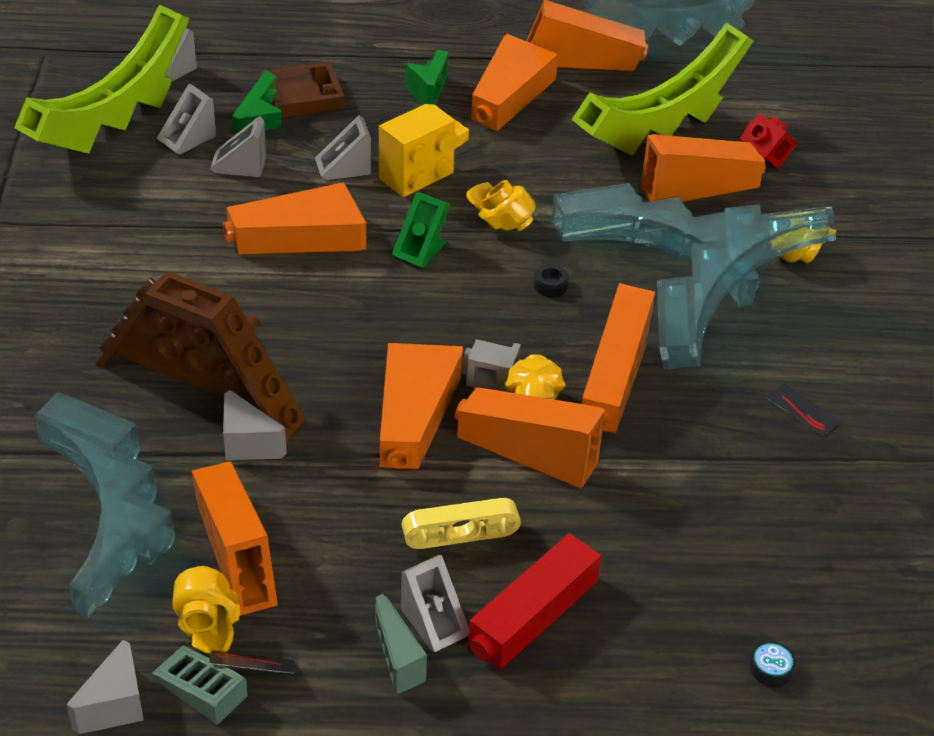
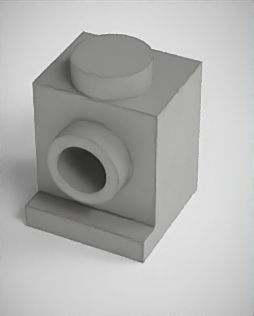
M476 339L473 348H466L463 356L462 369L467 370L466 386L509 392L505 387V383L508 379L509 369L520 360L521 344L513 343L512 347H507Z

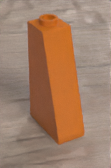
M547 0L543 1L527 38V42L557 53L558 68L635 71L639 61H644L648 52L644 30Z
M506 34L472 94L471 120L495 131L502 128L556 80L558 54Z
M656 134L648 135L640 188L653 208L759 188L762 173L765 172V160L749 142Z
M344 182L226 207L227 222H223L224 236L227 242L233 243L238 255L361 251L366 249V221Z
M619 283L582 398V404L605 409L603 431L615 434L617 432L647 346L655 291Z
M388 343L380 432V468L419 469L461 380L463 346Z
M476 387L467 400L462 399L456 409L455 420L458 421V438L581 489L598 464L605 409L600 407Z
M229 461L192 470L197 505L220 571L228 580L230 588L237 593L240 616L278 606L268 536L232 462Z

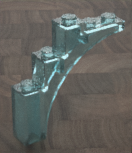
M756 0L582 1L586 12L644 30L645 40L651 36L655 29H658L677 45L681 46L700 27H703L714 37L717 36L726 22L740 31L745 25L741 15L750 9Z
M630 183L554 195L552 223L562 242L585 239L617 240L663 250L689 261L711 275L730 293L740 307L753 305L755 292L759 288V276L757 271L751 268L745 258L743 249L740 247L744 241V231L742 226L737 224L730 211L693 217L691 211L686 209L679 197L643 203L641 196L636 195Z
M760 204L724 208L727 240L691 244L693 276L657 280L659 349L664 370L700 366L702 342L711 317L723 298L748 274L782 254L808 245L835 241L833 206L761 214Z
M58 391L35 415L39 441L41 444L63 455L82 471L95 489L102 510L98 534L88 558L69 584L74 612L89 618L99 605L107 602L113 588L122 577L129 575L133 571L137 560L152 566L162 553H166L171 548L175 539V531L173 529L171 511L153 503L157 495L153 466L136 459L140 451L136 424Z

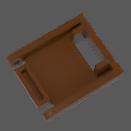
M330 62L267 70L276 75L275 89L278 90V94L272 105L282 111V118L345 109V96ZM262 71V72L259 73V75H258V80H259V78L261 77V75L264 73V71ZM323 84V95L321 94L318 85Z

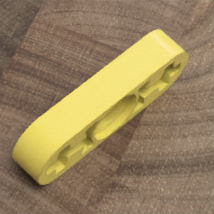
M497 498L415 510L403 518L401 525L406 544L414 549H425L509 536L518 530L521 525V519L513 500ZM470 520V522L465 525L457 527L453 526L457 522Z

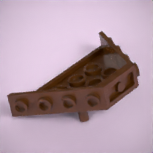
M166 271L157 281L149 278L136 293L137 297L123 312L124 316L112 328V334L99 347L103 354L95 365L103 367L116 354L221 398H224V394L231 390L284 426L287 443L305 421V417L254 332L260 325L259 319L253 314H248L245 317L234 296L175 273Z

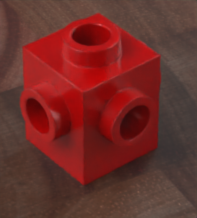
M761 113L746 126L744 133L739 138L743 142L751 143L763 158L777 168L781 166L798 144L785 132L788 128L786 124L774 115L769 120Z

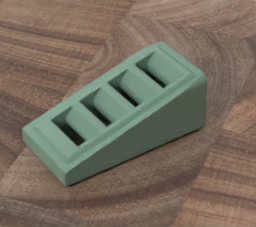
M381 594L375 597L376 628L393 687L396 693L400 694L426 681L427 654L387 596Z
M183 645L152 672V678L215 725H218L248 697L246 679L224 665L210 664V658ZM183 662L188 664L176 676L171 674ZM194 670L198 671L190 681L184 680ZM205 678L209 679L202 688L197 687ZM216 686L220 687L214 695L210 694Z

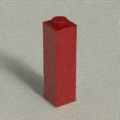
M567 534L470 619L468 647L471 648L477 658L482 661H488L497 669L502 670L598 582L602 555L572 534Z

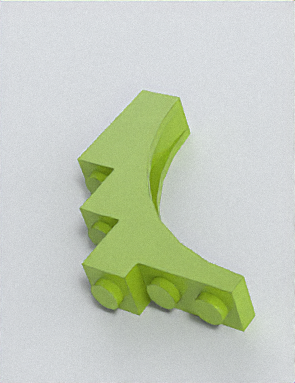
M159 5L148 28L136 46L113 71L87 89L64 98L43 100L27 97L14 128L36 141L88 154L101 124L126 131L137 102L161 108L172 82V79L167 77L166 74L189 18Z
M726 22L705 50L676 76L644 93L624 98H607L589 93L572 118V121L593 137L633 156L650 130L660 135L672 136L687 113L706 123L723 99L718 94L754 40Z

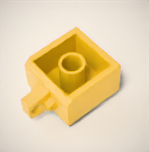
M424 104L379 125V179L404 198L453 174L454 150L469 140V129L462 126L460 122L453 119L437 106L431 104Z

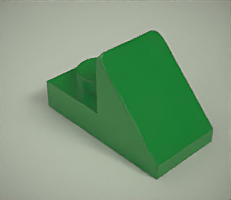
M437 50L433 60L427 61L426 66L406 63L405 88L421 105L431 104L436 106L448 78V51Z
M267 70L264 71L233 114L232 133L237 134L259 116L264 120L265 130L277 129L281 126L282 111L272 105L278 94V90L275 89L276 75Z
M417 191L395 244L392 256L424 268L446 243V240L440 238L439 234L451 205Z

